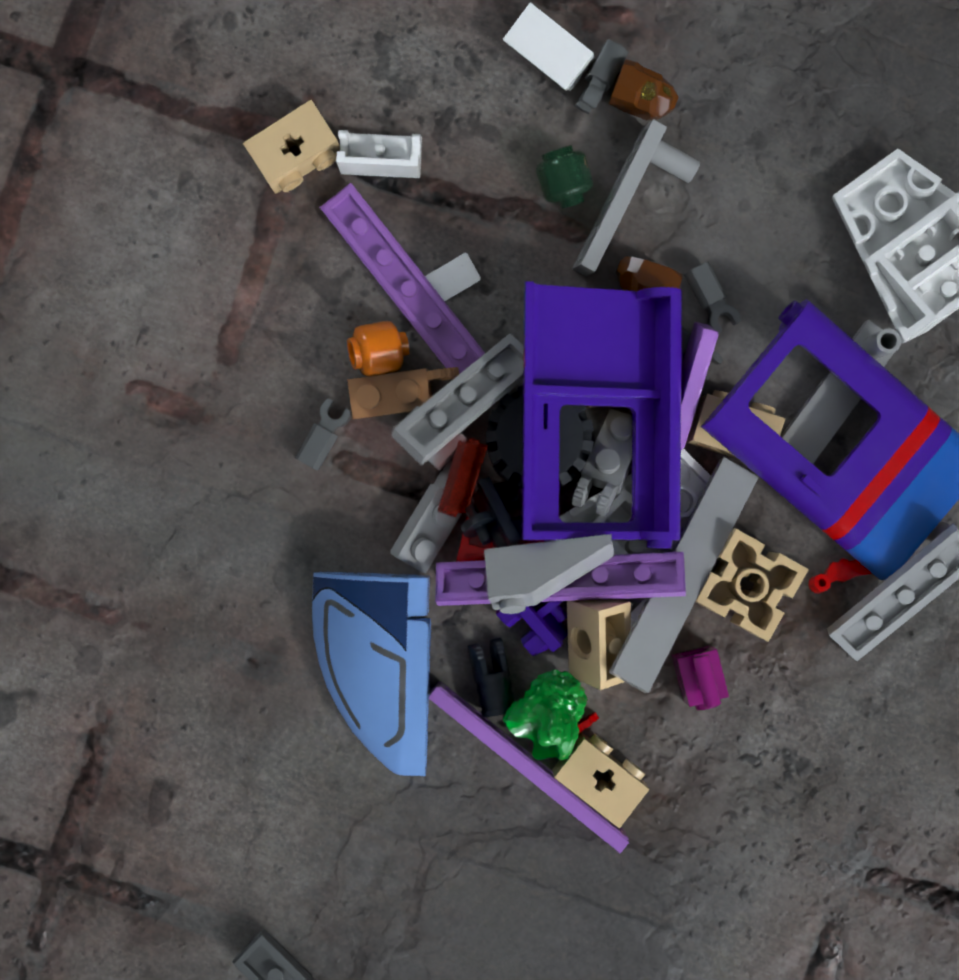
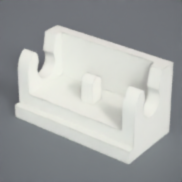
M531 2L503 38L507 45L511 46L565 91H571L595 60L594 53Z
M339 130L340 151H337L336 163L341 174L420 178L421 134L399 136L349 133L348 130Z

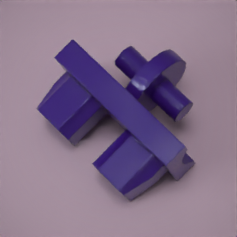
M562 601L540 602L535 606H526L524 611L514 614L502 613L500 610L496 611V615L508 627L513 626L523 618L532 628L521 639L523 646L532 656H536L548 648L554 652L563 644L562 641L568 635V630L561 623L567 618V613L559 605Z

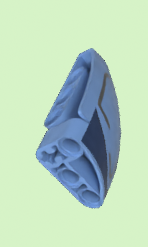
M313 572V638L323 678L335 705L354 735L390 771L403 776H426L431 618H411V616H426L429 613L430 576Z

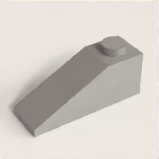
M611 534L484 549L488 599L494 610H500V612L506 614L520 613L525 610L526 606L539 604L614 557Z

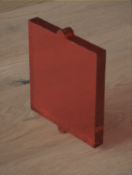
M470 438L469 441L459 440L437 510L438 512L452 517H456L457 514L466 513L465 508L470 505L488 445L481 444L479 440Z

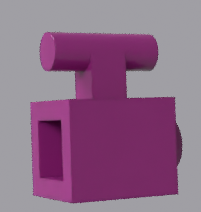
M708 645L671 655L683 702L689 707L695 706L698 711L707 710L721 704L720 699L729 697L716 648Z

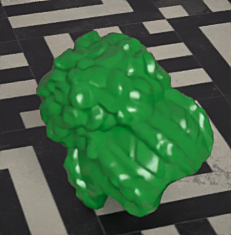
M553 669L539 674L537 679L531 682L530 689L525 691L524 698L514 701L502 718L508 730L516 738H528L533 741L532 755L534 759L542 760L553 757L560 760L568 759L575 748L574 745L579 733L577 724L584 714V708L588 699L584 693V688L580 686L581 682L575 679L569 671L561 672Z

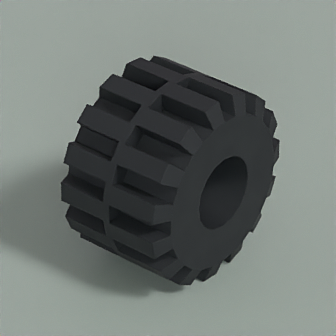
M523 385L517 387L515 393L511 395L507 393L499 400L498 407L495 411L492 410L488 419L486 431V448L493 469L499 477H503L507 482H512L515 489H523ZM563 405L559 412V489L577 477L587 464L586 461L592 452L594 443L592 441V432L594 429L591 419L588 420L585 415V406Z

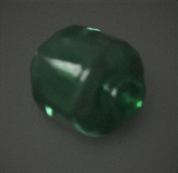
M568 145L542 154L543 161L537 165L536 174L544 199L550 203L560 201L562 209L584 202L583 193L589 191L593 186L592 175L584 152L573 150L572 145Z

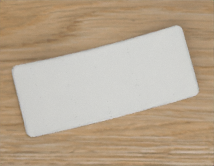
M463 253L425 276L444 301L481 279L467 253Z

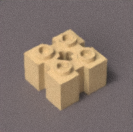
M733 528L717 558L720 562L715 571L710 572L695 602L723 617L731 610L734 612L730 620L731 623L769 642L784 615V612L776 608L782 596L794 597L809 569L781 553L768 552L766 557L761 555L765 544ZM751 574L752 577L749 581L754 583L753 589L751 591H741V579Z

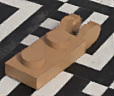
M459 367L430 371L424 368L372 377L347 379L352 418L363 419L411 412L416 406L420 407L432 397L430 381L440 379L442 381L452 380L459 375Z

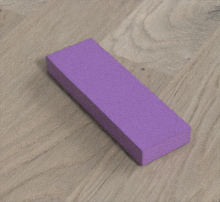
M694 322L681 366V450L686 445L718 338V332L708 324Z

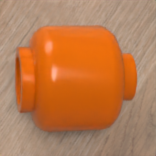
M391 321L357 326L353 337L347 340L349 359L353 369H359L363 375L369 377L399 371L403 364V357L409 355V342L404 331L398 332V329Z

